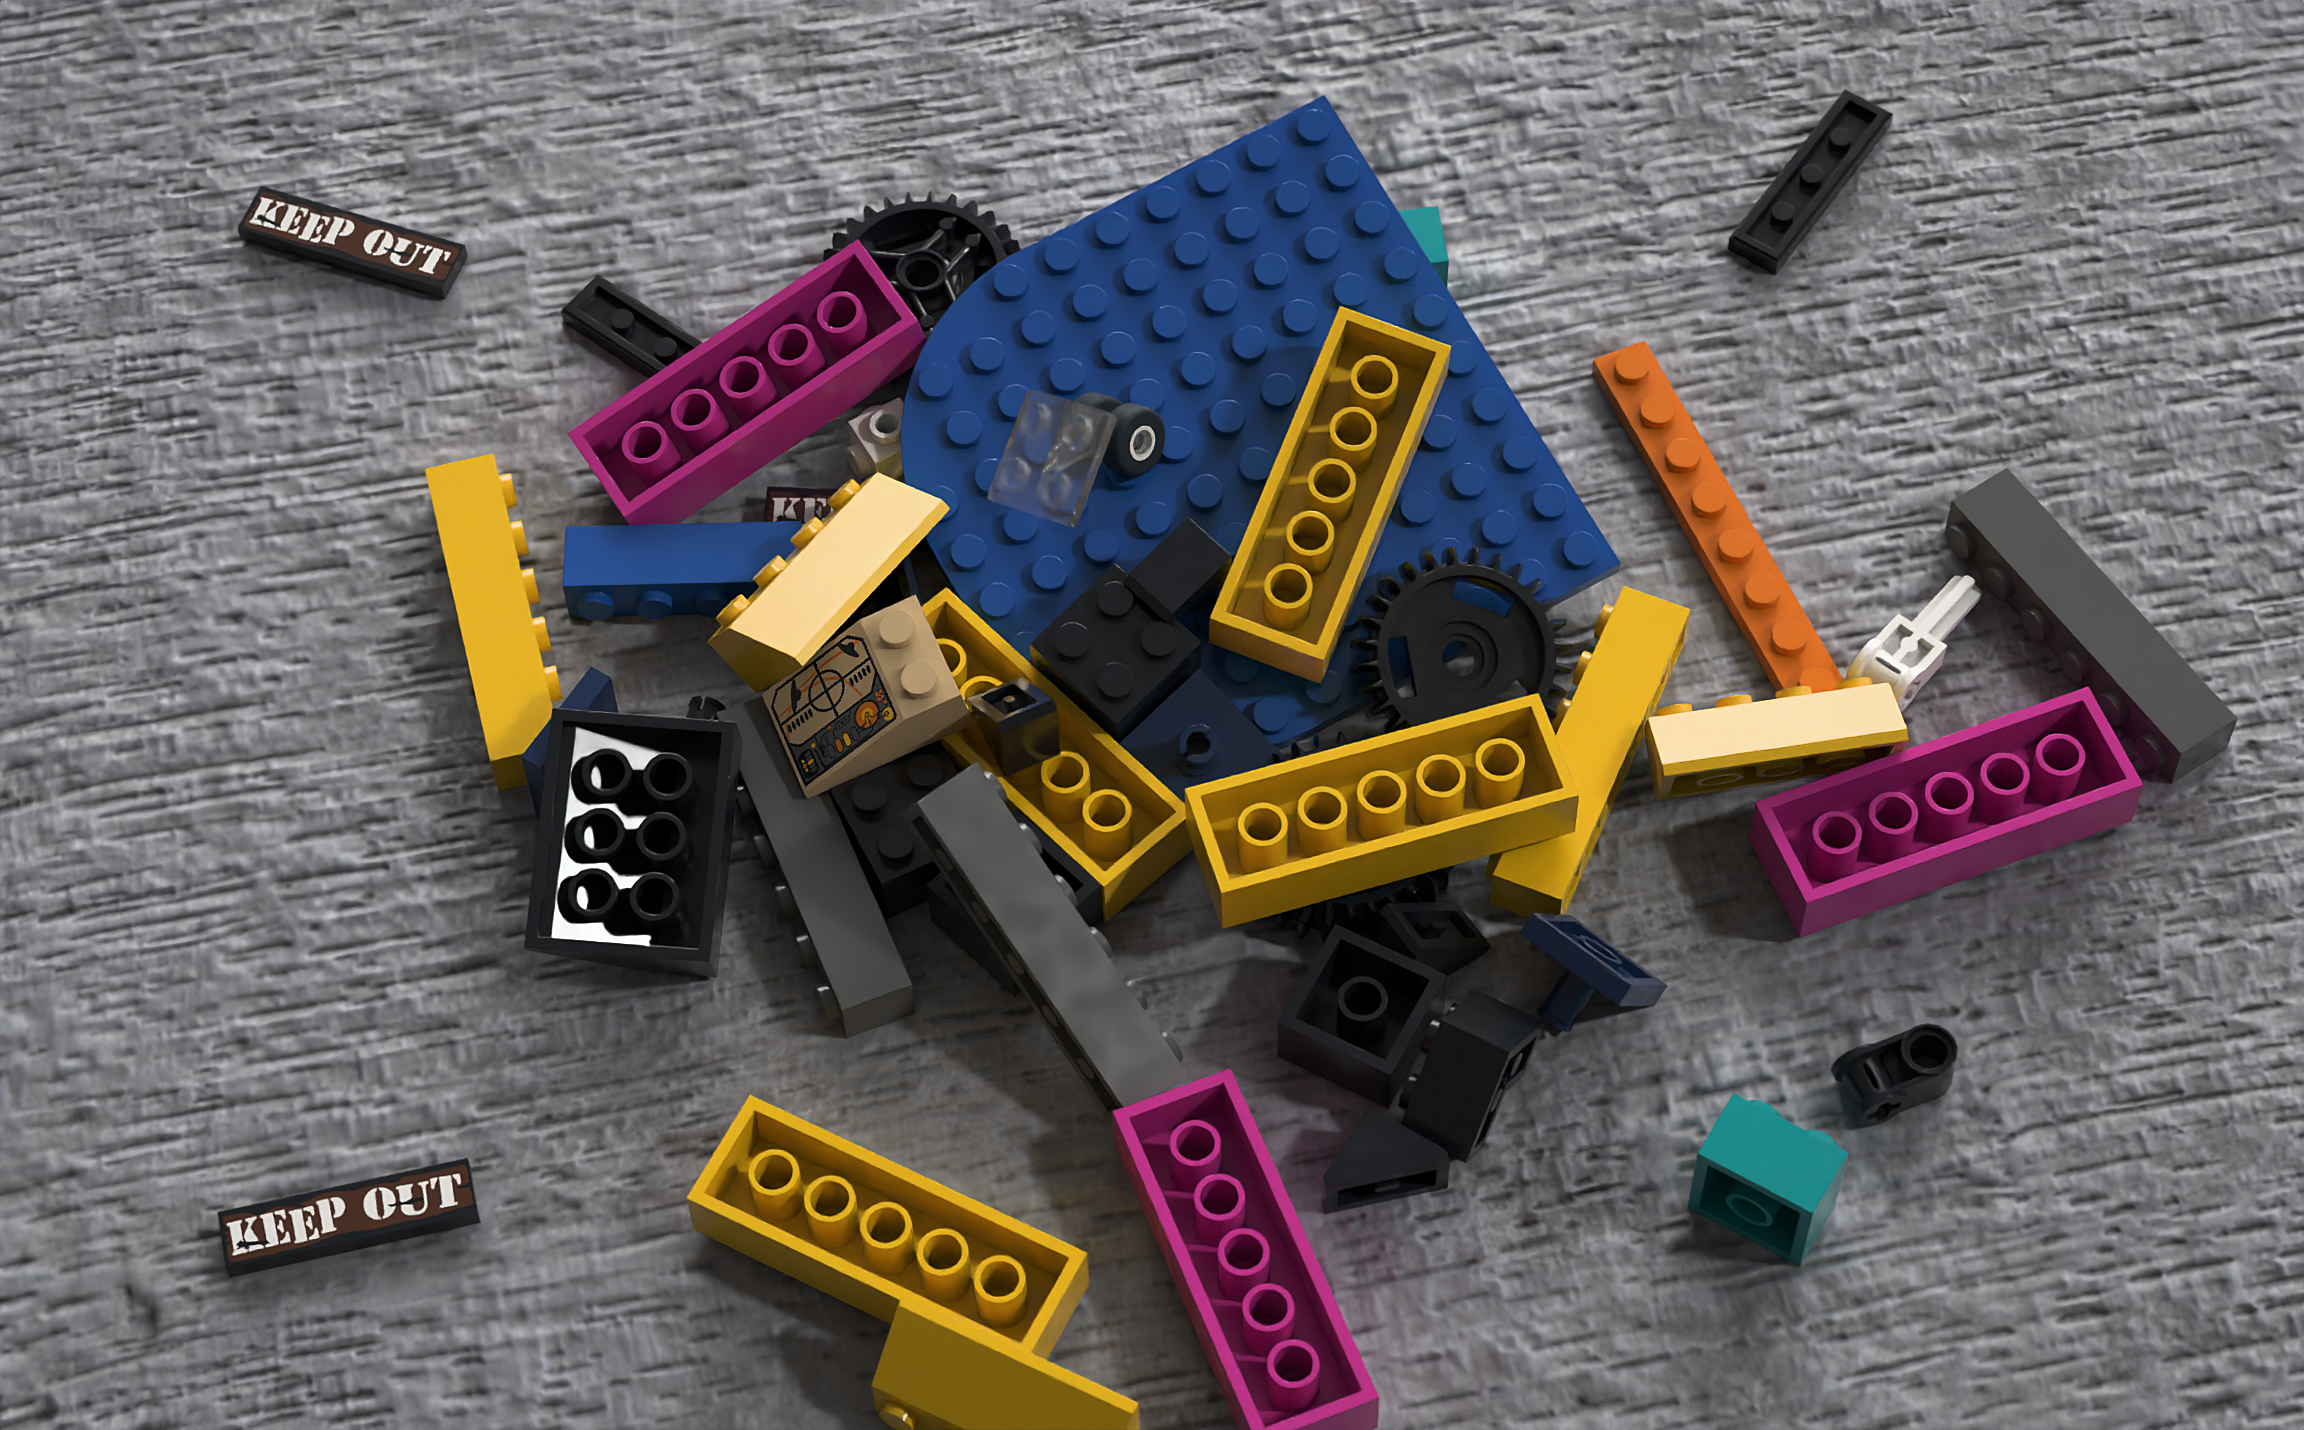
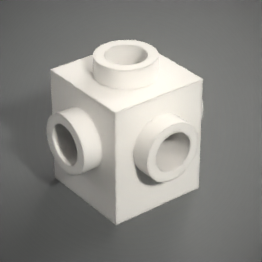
M900 397L882 406L875 405L860 413L858 417L848 421L851 446L845 448V452L852 470L859 479L865 478L867 480L878 472L905 484L901 458V425L904 403Z

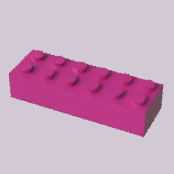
M857 239L567 434L629 525L678 524L916 365L927 338L916 317Z
M2085 687L1756 801L1748 838L1797 935L1801 938L2128 823L2133 819L2143 783L2090 688Z
M1231 1068L1112 1111L1114 1145L1238 1430H1373L1378 1428V1393Z

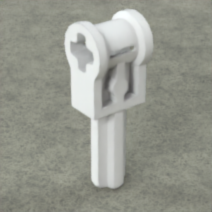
M1968 575L1964 577L1954 576L1912 622L1898 613L1880 634L1870 640L1859 652L1851 664L1845 680L1869 677L1871 678L1872 685L1889 682L1899 710L1902 712L1910 704L1921 687L1941 667L1947 645L1942 641L1981 599L1982 591L1975 585V580Z

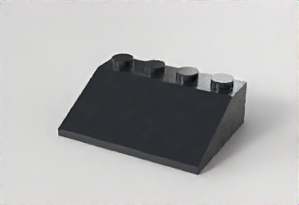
M552 708L524 942L525 950L654 973L717 978L743 742L736 722Z

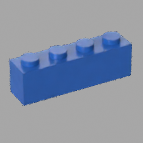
M801 521L566 526L562 587L569 617H583L588 620L599 621L611 616H642L648 619H662L669 615L700 614L705 617L716 618L738 595L742 594L748 599L759 588L753 578L767 563L777 555L785 560L796 549L790 540L802 528Z

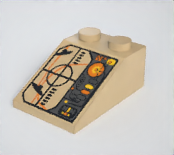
M916 595L860 619L815 653L803 667L782 678L761 694L807 799L974 724Z

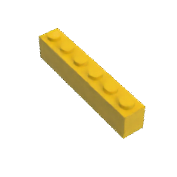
M494 453L425 468L489 759L497 789L502 791L528 785L521 756L551 719L552 702L563 700L556 666L544 668L541 653L552 651L544 616L532 619L529 605L540 603V597L533 568L521 570L518 557L529 555L522 521L510 523L507 512L508 509L518 507L511 474H498Z
M1623 586L1614 607L1608 604L1604 605L1594 630V638L1599 639L1593 653L1583 651L1572 680V684L1578 686L1572 701L1565 698L1561 699L1556 710L1557 716L1552 721V728L1554 733H1556V738L1579 793L1575 832L1490 855L1484 874L1485 878L1492 880L1490 904L1530 918L1533 913L1565 915L1644 737L1647 719L1653 716L1686 642L1691 609Z

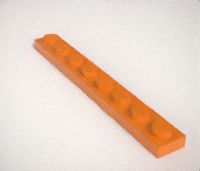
M1641 341L1593 359L1592 374L1776 692L1797 686H1810L1812 694L1836 690L1835 684L1844 680L1646 341Z

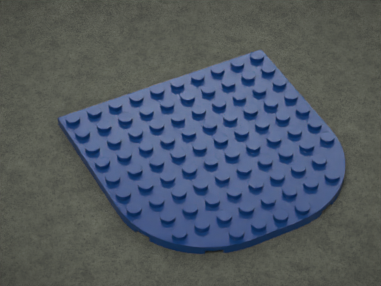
M1325 95L1052 233L996 264L974 281L952 303L934 327L920 352L910 377L903 405L901 458L905 484L943 500L950 508L923 540L952 592L1031 663L1030 643L1111 565L1116 563L1129 574L1188 517L1232 555L1233 563L1340 306L1452 346L1446 379L1321 684L1209 643L1210 616L1217 599L1176 618L1202 642L1200 669L1278 750L1291 746L1293 742L1302 741L1376 702L1373 694L1360 697L1355 695V690L1369 681L1367 674L1361 675L1350 672V666L1365 660V653L1350 649V642L1358 638H1368L1369 632L1355 625L1356 618L1362 615L1375 617L1376 612L1365 604L1366 598L1371 594H1377L1384 598L1388 597L1379 584L1387 575H1391L1402 584L1403 580L1399 574L1398 566L1405 561H1410L1418 572H1421L1419 557L1427 551L1433 553L1438 565H1441L1443 550L1451 546L1455 547L1459 562H1463L1468 549L1478 547L1481 565H1485L1488 558L1498 552L1502 554L1500 571L1505 573L1517 563L1523 564L1524 567L1518 582L1524 586L1537 578L1541 579L1542 584L1533 595L1534 598L1540 602L1541 600L1555 597L1557 599L1555 605L1619 572L1621 563ZM1097 392L1117 399L1122 405L1134 403L1156 411L1165 427L1164 449L1156 465L1144 475L1130 477L1110 470L1102 460L1098 464L1091 465L1070 456L1062 441V424L1070 405L1083 394ZM1106 419L1102 420L1096 429L1097 441H1099L1100 431ZM1456 582L1451 597L1506 617L1509 605L1499 596L1473 584ZM1403 637L1390 639L1388 642V654L1394 686L1398 690L1412 682ZM1449 643L1442 653L1443 665L1471 650L1462 643Z

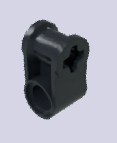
M1926 1023L1916 1025L1912 1029L1879 1042L1858 1046L1846 1052L1833 1063L1831 1072L1835 1080L1844 1082L1857 1107L1854 1116L1858 1124L1863 1127L1874 1126L1893 1118L1900 1112L1928 1101L1936 1100L1946 1094L1952 1084L1958 1047L1955 1038L1948 1030L1939 1025ZM1922 1056L1931 1057L1937 1060L1940 1066L1931 1069L1922 1068L1913 1060Z

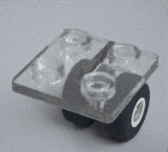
M1030 389L1023 400L990 487L988 499L995 503L1074 528L1078 525L1101 461L1110 470L1130 477L1144 475L1156 465L1165 444L1163 421L1159 414L1151 408L1134 403L1122 405L1117 399L1097 392L1083 394L1073 402Z

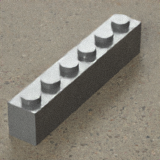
M2008 468L1952 500L1944 533L1953 551L1961 558H1968L1983 575L1990 592L1998 599H2005L2021 617L2022 624L2027 633L2036 641H2043L2059 659V664L2065 675L2074 683H2080L2084 688H2090L2107 721L2114 726H2119L2135 743L2141 759L2150 768L2158 769L2172 784L2228 748L2238 718Z
M763 697L717 712V720L736 722L743 740L736 805L743 821L753 818L759 830V834L753 835L752 839L763 869L767 870L774 867L781 882L773 885V890L784 919L787 920L795 917L802 933L794 935V939L806 970L816 967L823 983L816 985L815 988L826 1019L829 1021L838 1017L846 1038L916 1013L912 983L828 790L809 799L806 798Z
M976 762L911 805L901 814L1112 1124V1111L1164 1093L1188 1076L1180 1063L1183 1060L1182 1052L1175 1040L1163 1030L1158 1031L1145 1012L1148 1004L1139 987L1130 979L1122 978L1110 960L1113 953L1106 938L1095 927H1088L1075 908L1078 904L1077 898L1070 885L1061 876H1053L1040 856L1042 854V847L1037 836L1026 824L1017 823L1005 805L1007 795L1001 783L991 772H983Z

